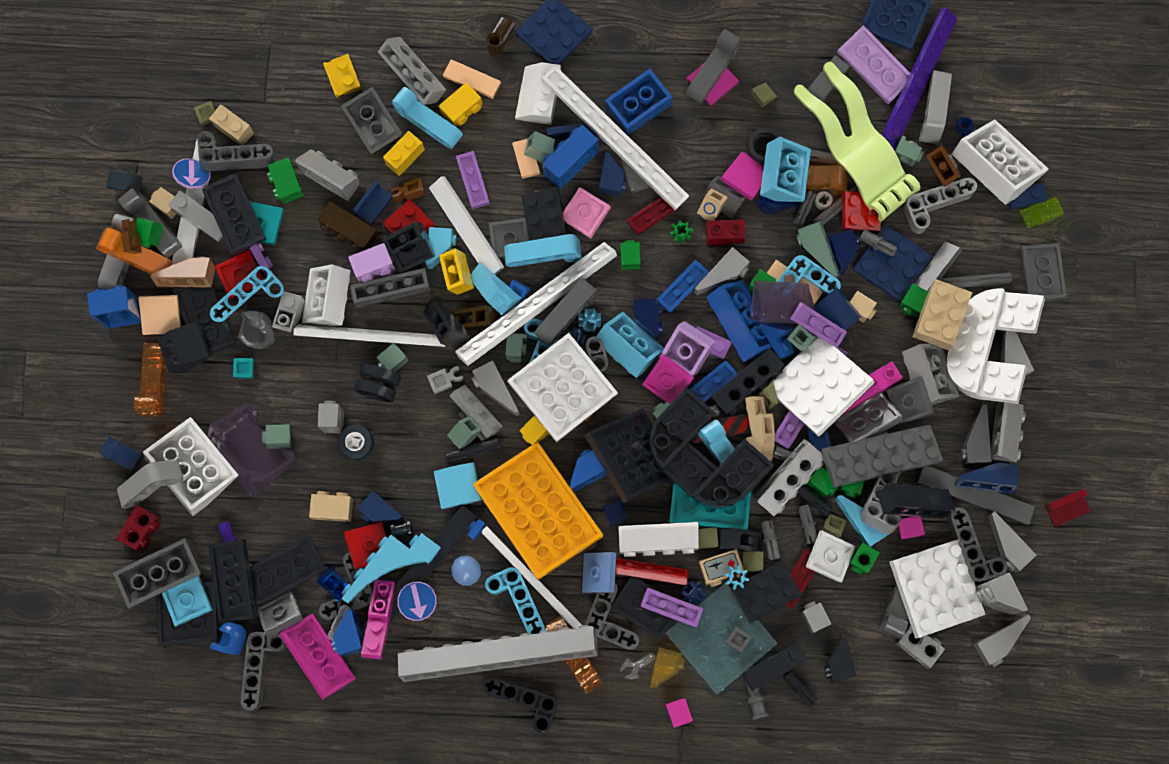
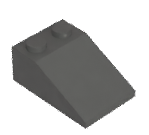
M373 86L341 105L342 110L370 154L402 136L401 131Z

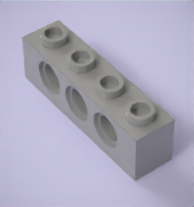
M401 37L386 39L378 51L381 57L423 105L437 103L446 91L444 86Z
M804 439L753 498L773 516L781 513L787 501L797 495L801 485L806 484L810 480L811 474L815 469L818 470L824 464L822 453ZM803 460H807V466L800 468V463ZM794 475L793 482L787 483L788 476ZM781 489V495L774 498L775 491Z

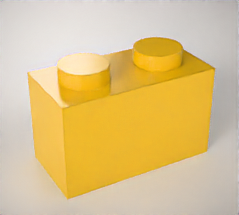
M466 82L439 105L441 114L452 125L457 127L464 124L468 116L472 113H477L481 109L482 99Z
M408 131L385 154L383 159L385 164L400 176L425 149L423 143Z
M455 248L439 255L449 291L458 295L474 288L466 255Z

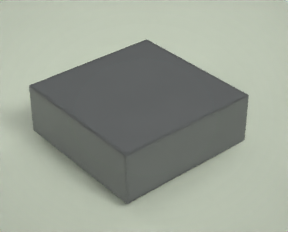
M735 626L725 644L742 654L753 637Z

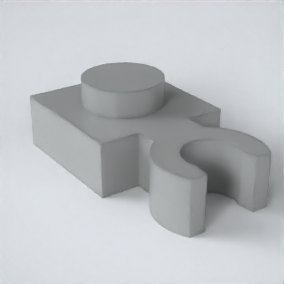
M458 366L453 367L449 373L442 369L427 376L434 394L452 388V381L460 382L463 380V376H454V373L460 370Z

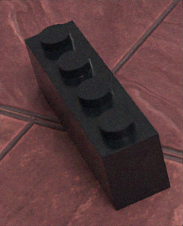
M888 483L877 492L883 514L944 519L955 511L949 489Z

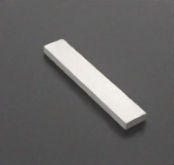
M441 176L429 189L478 264L482 263L496 275L504 268L503 264L445 176Z

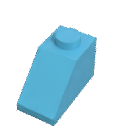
M429 227V243L436 257L426 261L428 269H433L440 263V254L452 250L453 246H456V235L453 234L452 229Z

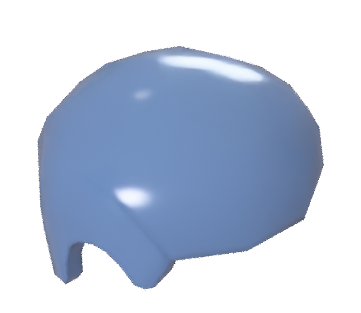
M460 556L451 565V575L462 586H471L480 578L481 566L471 556Z

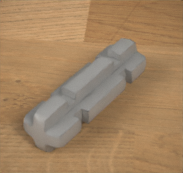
M347 605L340 607L338 615H336L331 630L327 635L328 639L334 641L333 635L345 613L351 609Z

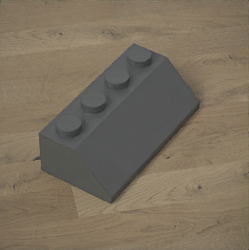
M185 538L113 572V575L127 608L130 609L201 575L199 558L192 542Z

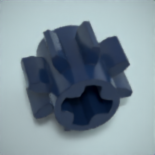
M570 327L569 331H564L563 337L569 333L579 346L584 347L586 336L583 335V330Z
M694 581L687 583L681 593L685 597L683 601L695 606L703 603L707 594L703 590L705 586L700 582L697 584Z

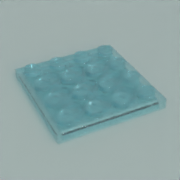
M725 583L698 605V607L703 608L697 628L678 622L665 633L716 695L778 644L759 621L752 624L749 623L730 591L731 588ZM735 626L753 637L742 654L725 644Z

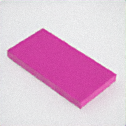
M313 613L279 633L322 700L356 679L343 658L337 652H334L331 640L328 639L327 634Z

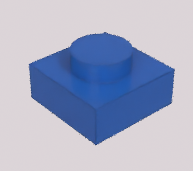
M516 279L512 280L509 286L522 298L517 305L526 299L531 290Z
M480 519L477 522L473 521L467 529L469 531L467 535L476 541L487 525Z

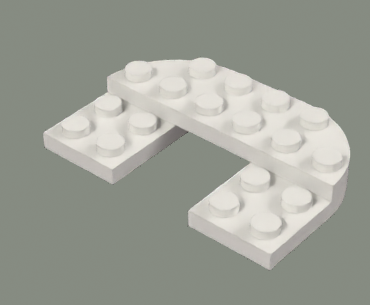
M991 289L979 293L969 300L955 344L948 351L947 356L948 372L960 391L976 399L1019 403L1027 372L1026 365L987 360L995 330L1037 333L1045 301L1044 296L1008 293L1004 289Z

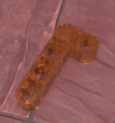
M809 166L806 190L829 189L830 193L835 195H842L843 192L847 191L848 173L843 166Z
M144 343L140 395H136L134 398V410L140 416H161L163 413L166 362L159 343Z
M561 615L545 625L546 630L551 632L559 631L561 628H569ZM587 657L565 660L586 695L603 685Z

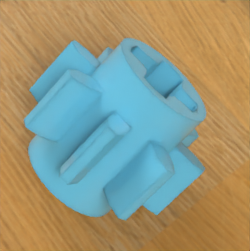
M585 308L583 314H578V326L583 327L585 332H594L596 327L601 326V313H597L594 308Z
M740 565L737 566L736 570L730 566L729 570L731 572L724 574V576L728 577V581L725 584H733L732 588L734 590L737 585L744 588L743 582L749 581L744 575L747 573V570L741 571ZM734 572L741 574V577H739L740 582L732 581Z

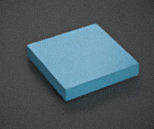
M196 576L162 593L174 626H179L213 610L200 576Z

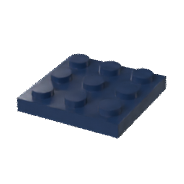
M546 0L515 31V35L547 63L560 65L593 32V29L560 0Z
M872 0L861 27L864 25L875 38L911 51L931 0Z
M885 224L877 236H882L883 240L897 247L895 255L889 256L869 246L853 268V271L900 302L932 258V255Z

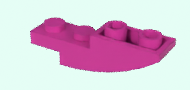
M375 580L361 657L382 659L392 612L395 582Z

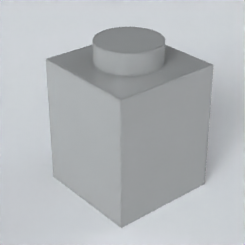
M813 601L804 606L805 610L801 614L811 634L831 625L821 603L815 604Z

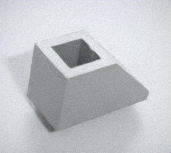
M283 291L272 328L292 332L301 318L305 305V300L302 296Z

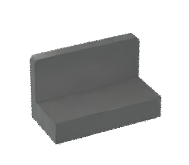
M718 175L709 183L701 197L703 200L711 188L727 196L728 198L721 213L730 219L734 217L739 207L747 199V197L721 181V177Z

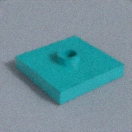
M250 202L267 240L261 243L275 245L284 209Z

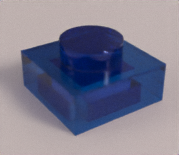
M621 500L603 508L610 526L629 519Z

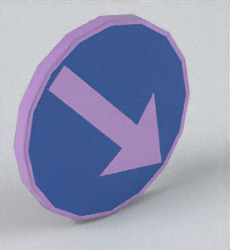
M195 159L179 160L172 170L173 178L176 182L189 189L202 188L210 179V172L204 171L200 166V162Z
M411 582L405 585L398 596V608L401 614L413 621H422L428 618L434 612L437 604L434 590L423 582Z

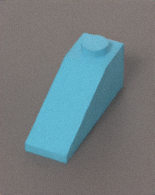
M479 263L472 272L473 284L485 300L501 315L507 314L514 309L522 299L482 263Z
M842 495L835 498V501L863 543L872 546L889 535L862 522L860 518L862 507Z

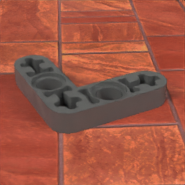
M348 552L343 558V563L352 586L354 576L359 570L350 572L354 568L351 563L347 562L350 560ZM371 583L367 585L368 588H364L365 593L371 596L368 598V602L360 599L363 597L361 591L352 600V610L357 611L370 606L373 593ZM343 596L322 604L319 608L320 616L325 620L335 619L336 615H338V610L332 611L330 617L324 614V611H326L327 606L335 608L336 605L334 603L336 602L340 609Z
M615 584L614 593H609L607 597L611 599L610 602L599 598L600 595L604 597L605 593H597L585 625H588L589 622H594L595 617H591L592 613L599 617H604L603 621L598 619L597 625L600 627L595 629L596 636L627 650H634L639 645L637 634L606 621L617 594V585ZM604 602L607 605V610L604 613H598L595 609L597 603ZM609 628H615L618 631V636L615 639L607 637L606 632ZM621 631L625 632L623 636L629 638L630 635L634 636L636 644H631L629 647L625 640H622L621 644L618 643Z

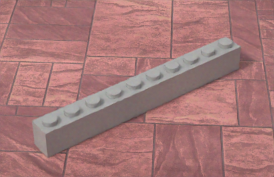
M581 625L577 629L561 628L555 632L545 630L534 635L523 633L519 637L503 636L498 640L482 639L481 642L476 643L465 641L461 645L445 644L440 648L425 647L423 650L418 651L408 649L404 653H398V676L403 682L598 656L596 631L593 626Z

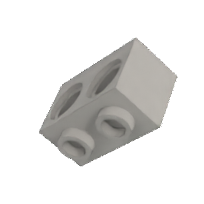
M324 401V404H319L318 427L324 433H341L344 430V410L339 404H336V401Z
M909 625L903 638L898 639L895 644L927 669L931 668L945 650L941 646L942 642L933 636L930 638L926 635L918 638L916 644H912L909 641V635L913 633L911 625ZM927 645L931 646L934 650L931 657L925 654V647Z

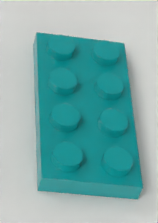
M673 484L669 522H698V526L748 530L752 492L734 506L716 509L697 503L676 484Z

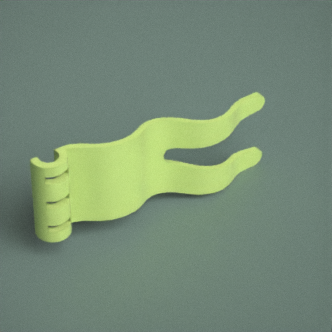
M827 62L823 70L845 101L852 131L850 137L845 136L834 112L825 103L813 96L804 86L797 85L794 89V94L805 107L816 115L824 129L833 157L852 177L864 203L870 210L874 209L879 215L877 219L881 222L905 203L910 196L916 194L920 190V184L914 176L905 174L894 149L871 124L863 97L856 85L842 74L832 62ZM905 182L908 183V184L911 186L912 191H911V190L909 189V187L905 184ZM892 192H894V193H896V194L898 195L899 201H898V199L896 198V196H895ZM880 202L883 203V204L886 206L887 211H886L885 208L880 204Z

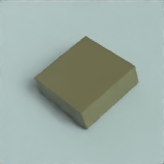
M211 101L194 107L202 126L211 123L209 118L216 111Z

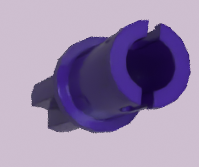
M228 521L218 525L224 542L238 540L235 538Z

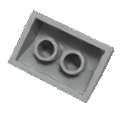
M309 150L296 159L295 162L303 175L346 201H349L360 185L358 175L355 172L344 170L340 163L335 160L329 161L326 159L327 156L320 151L316 153L313 150Z
M929 343L919 344L902 352L910 380L923 377L932 405L959 397L956 385L948 372L947 358L943 348Z
M999 402L996 405L991 441L992 462H1010L1015 464L1020 460L1021 449L1018 448L1019 442L1023 439L1021 423H1024L1026 416L1025 411H1023L1024 405Z
M1010 573L976 586L977 591L975 593L984 606L1008 615L1028 610Z

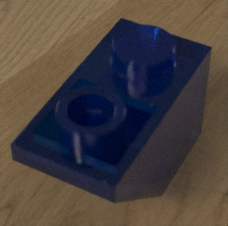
M656 298L633 300L635 323L655 340L659 339V334L663 333L662 322H658V315H661L660 304H657Z

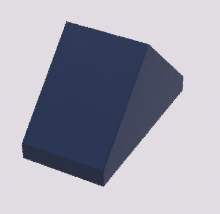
M110 436L100 451V454L131 471H134L143 456Z

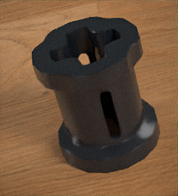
M407 519L405 522L395 523L393 521L390 523L391 533L394 538L404 535L413 536L410 519Z

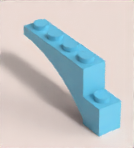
M422 533L419 537L417 535L414 536L409 543L411 545L410 549L392 535L388 538L384 537L378 545L380 547L376 554L373 552L366 560L368 565L365 569L360 568L355 574L354 578L356 580L352 586L348 584L341 594L344 595L342 599L350 604L367 585L392 570L424 562L429 565L441 547Z

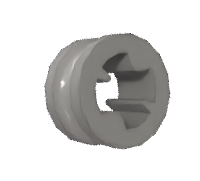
M825 191L818 193L814 201L815 206L820 210L829 208L832 203L831 194ZM821 197L827 198L826 205H823V202L819 203Z

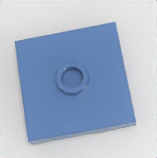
M584 553L582 593H614L616 553Z

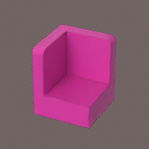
M921 517L901 519V523L898 525L901 539L917 538L925 535Z
M684 698L666 704L673 728L693 721Z

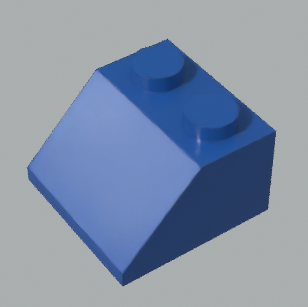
M587 449L579 454L580 457L577 459L570 483L573 493L606 475L593 450Z
M352 609L347 610L333 635L332 647L334 652H337L340 656L345 657L362 651L364 636L358 614Z

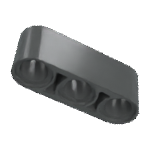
M836 55L830 61L844 75L847 74L851 67ZM823 70L808 88V91L824 102L835 87Z

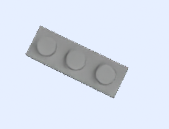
M466 385L453 391L450 395L467 416L470 415L482 428L481 432L487 438L500 431L503 427Z

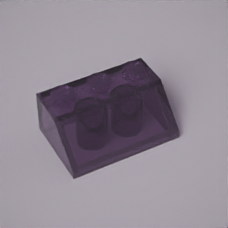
M754 280L750 318L758 322L797 324L790 318L799 303H803L814 310L809 285L806 283Z

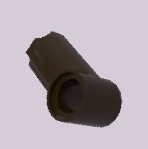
M501 17L493 32L486 38L488 52L491 55H499L503 52L505 43L516 27V24L507 17Z

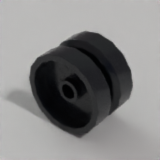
M361 364L358 373L364 379L356 380L353 390L374 400L394 403L396 392L392 388L399 386L402 378L401 375L376 365Z

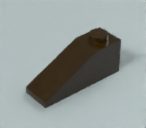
M491 306L449 311L464 326L466 331H484L501 318V314Z

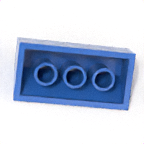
M743 280L721 285L706 297L743 362L759 357L768 348L773 349L761 328L762 325L768 322Z

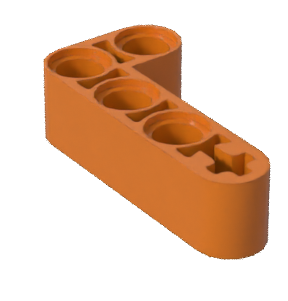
M106 228L103 231L96 246V249L149 274L170 267L173 262L142 246V253L132 254L124 252L122 233L111 228Z

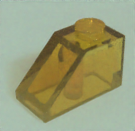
M658 648L650 688H655L676 675L678 670H683L685 658H681L682 653Z

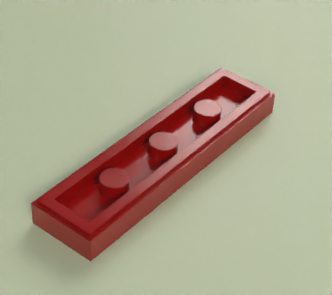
M616 558L615 574L682 585L687 584V569Z

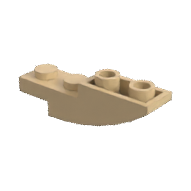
M763 396L745 398L752 436L747 437L746 440L772 462L775 440L773 414H766Z

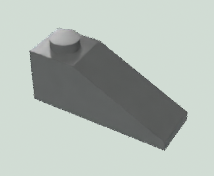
M987 404L979 407L963 444V449L960 450V458L962 461L964 460V466L988 465L992 462Z

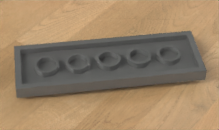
M931 425L845 443L821 450L833 488L934 465L943 461Z

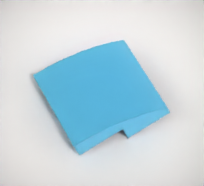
M472 462L434 471L441 509L467 505L482 500L473 486V483L478 481L475 463Z

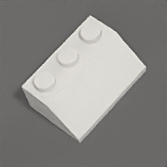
M542 62L525 66L515 116L516 120L552 125L557 95L542 81V77L554 66L561 71V65Z
M335 265L310 269L302 318L303 324L330 327L342 326L345 317L344 311L347 302L348 285L350 283V270Z

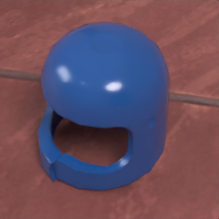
M232 622L222 624L219 628L222 631V637L218 643H211L210 649L240 655L247 638L245 628Z

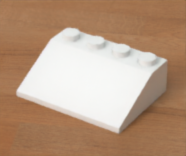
M996 120L962 138L952 153L962 165L1005 205L1017 198L1048 171V168Z
M191 417L143 451L145 459L149 463L170 460L179 461L184 480L178 484L167 486L192 516L211 503L239 476Z

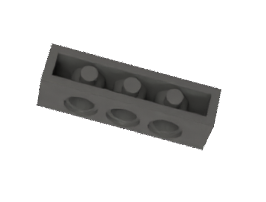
M425 268L350 285L353 301L357 308L431 291Z

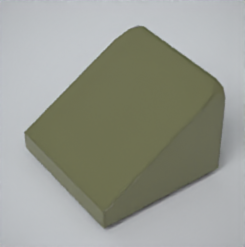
M766 82L751 90V95L761 107L777 98Z
M773 382L757 394V397L763 396L764 404L769 410L778 403Z
M829 513L821 531L840 538L847 521Z
M717 527L698 529V549L718 548Z
M743 552V569L747 570V572H762L763 552Z

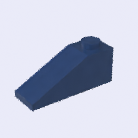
M998 462L960 475L955 482V487L1012 494L1018 487V465L1011 464L1010 462Z

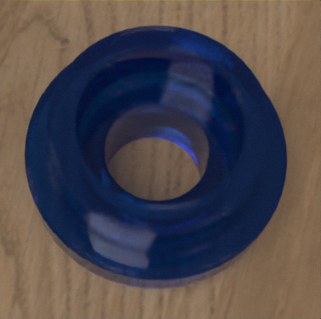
M960 117L955 123V129L961 135H968L974 129V122L969 117ZM965 124L967 129H963L961 125Z

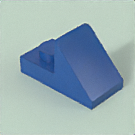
M770 322L761 326L779 359L795 353L791 342L786 337V335L795 330L794 327L777 322Z

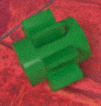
M679 220L677 225H671L674 231H671L669 236H674V243L679 241L684 245L686 239L691 240L689 234L693 233V229L688 228L689 222L681 223V220ZM682 230L685 231L684 233H681L680 235L678 234V231H679V232H681Z

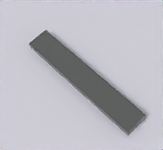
M929 466L922 467L917 484L929 488L940 487V489H949L951 497L991 512L995 511L1001 516L1022 524H1030L1035 506L998 492L955 487L958 477Z

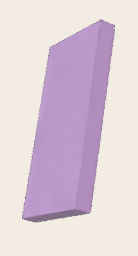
M864 25L837 50V53L887 104L903 90L910 72Z

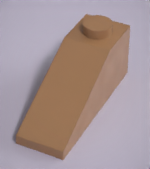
M207 257L189 258L152 273L151 278L157 287H211L215 266L210 258Z

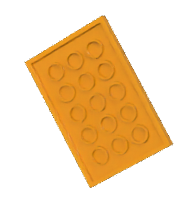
M538 442L473 483L474 488L537 580L603 537L597 525Z

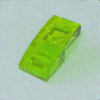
M1057 197L1020 211L1028 228L1064 215Z

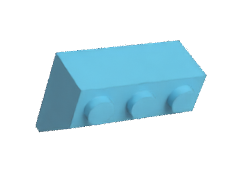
M778 137L767 143L760 195L774 201L803 202L805 200L811 149L783 137Z
M624 312L606 323L596 336L602 340L605 351L636 378L646 371L664 350L658 342Z

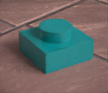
M234 358L233 378L254 379V359Z

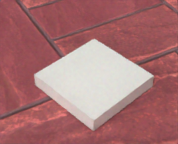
M819 531L806 567L842 583L856 546L824 531Z

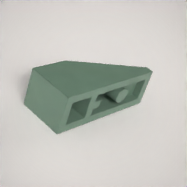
M822 222L798 229L797 239L799 244L803 245L834 277L840 276Z

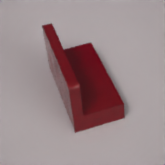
M1085 488L1045 505L1055 527L1090 512L1084 497L1088 496Z

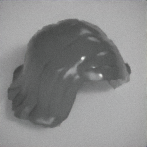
M243 311L241 313L243 319L238 335L240 341L247 347L254 349H263L274 344L276 336L269 316L264 312Z

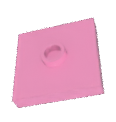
M579 187L563 211L565 223L591 239L611 209V206Z

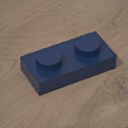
M1040 183L1029 186L1017 198L1008 203L1010 210L1047 202L1048 198L1044 184Z

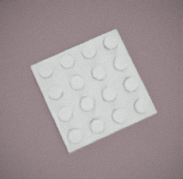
M569 333L507 381L556 442L618 394Z
M819 337L808 348L800 352L782 370V374L769 382V384L774 383L778 401L818 437L874 384V380L835 346L823 341Z
M958 540L890 561L915 638H920L985 615L982 603L975 593L977 589L969 575Z

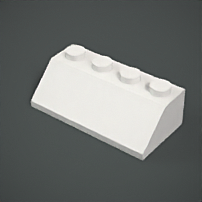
M698 522L619 526L618 530L620 554H624V557H634L636 553H643V556H654L655 552H663V555H673L675 551H682L683 554H692L694 550L699 548Z

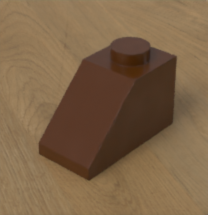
M943 145L926 155L944 187L961 177L956 161L950 151Z

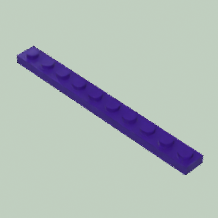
M947 8L940 9L883 130L882 136L888 141L894 151L903 136L957 20V17Z

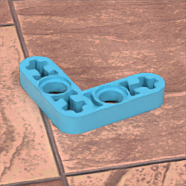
M799 255L793 259L771 289L770 300L775 304L783 303L801 278H804L827 295L834 289L829 291V286L826 283L823 286L820 285L825 276L827 277L826 282L829 284L835 283V288L839 290L841 284L837 278L810 259ZM804 261L805 268L801 267L796 274L794 272L797 267L796 262ZM813 271H819L821 273V279L817 281L813 280L811 278V273ZM792 275L795 282L788 285L784 282V277ZM782 286L789 289V291L783 290L781 295L783 298H774L775 293L773 292H779Z

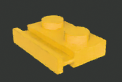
M348 54L335 58L331 62L323 63L336 98L361 89Z

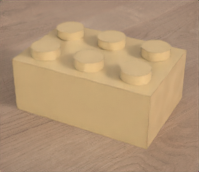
M935 279L930 285L913 338L950 350L955 344L972 292Z

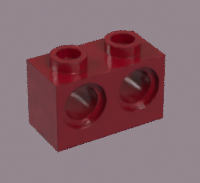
M745 220L706 221V246L744 244L746 238Z
M136 505L116 539L141 552L149 545V538L152 533L158 530L161 518ZM145 516H148L149 522L147 525L143 526L142 519ZM138 533L139 539L133 543L132 536Z

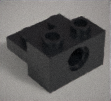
M413 222L383 238L384 244L390 256H393L400 273H405L436 257L429 243V236L421 222Z

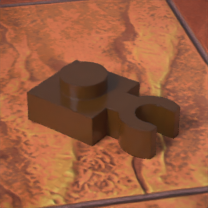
M421 178L403 183L404 187L391 189L394 202H399L404 198L410 200L425 195L424 184Z
M122 220V227L125 231L122 233L124 252L132 254L142 253L140 235L136 233V220Z

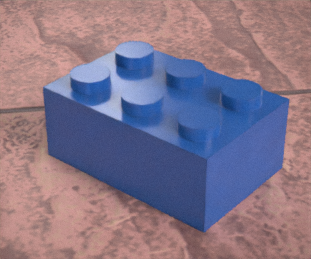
M651 69L605 100V109L627 136L672 105L671 94Z
M583 125L573 129L569 134L570 137L566 141H561L556 147L557 150L553 154H548L543 160L544 176L553 185L557 186L559 190L599 152V139Z
M117 285L109 290L95 289L92 293H87L90 316L106 329L141 323L139 298L127 287Z

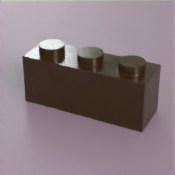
M331 201L328 202L317 218L320 224L319 227L327 233L333 232L338 240L351 243V247L358 252L370 249L379 235L375 228Z

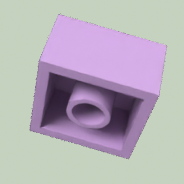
M384 243L348 257L359 283L397 274Z
M684 321L677 326L660 357L664 354L689 374L695 376L716 341Z

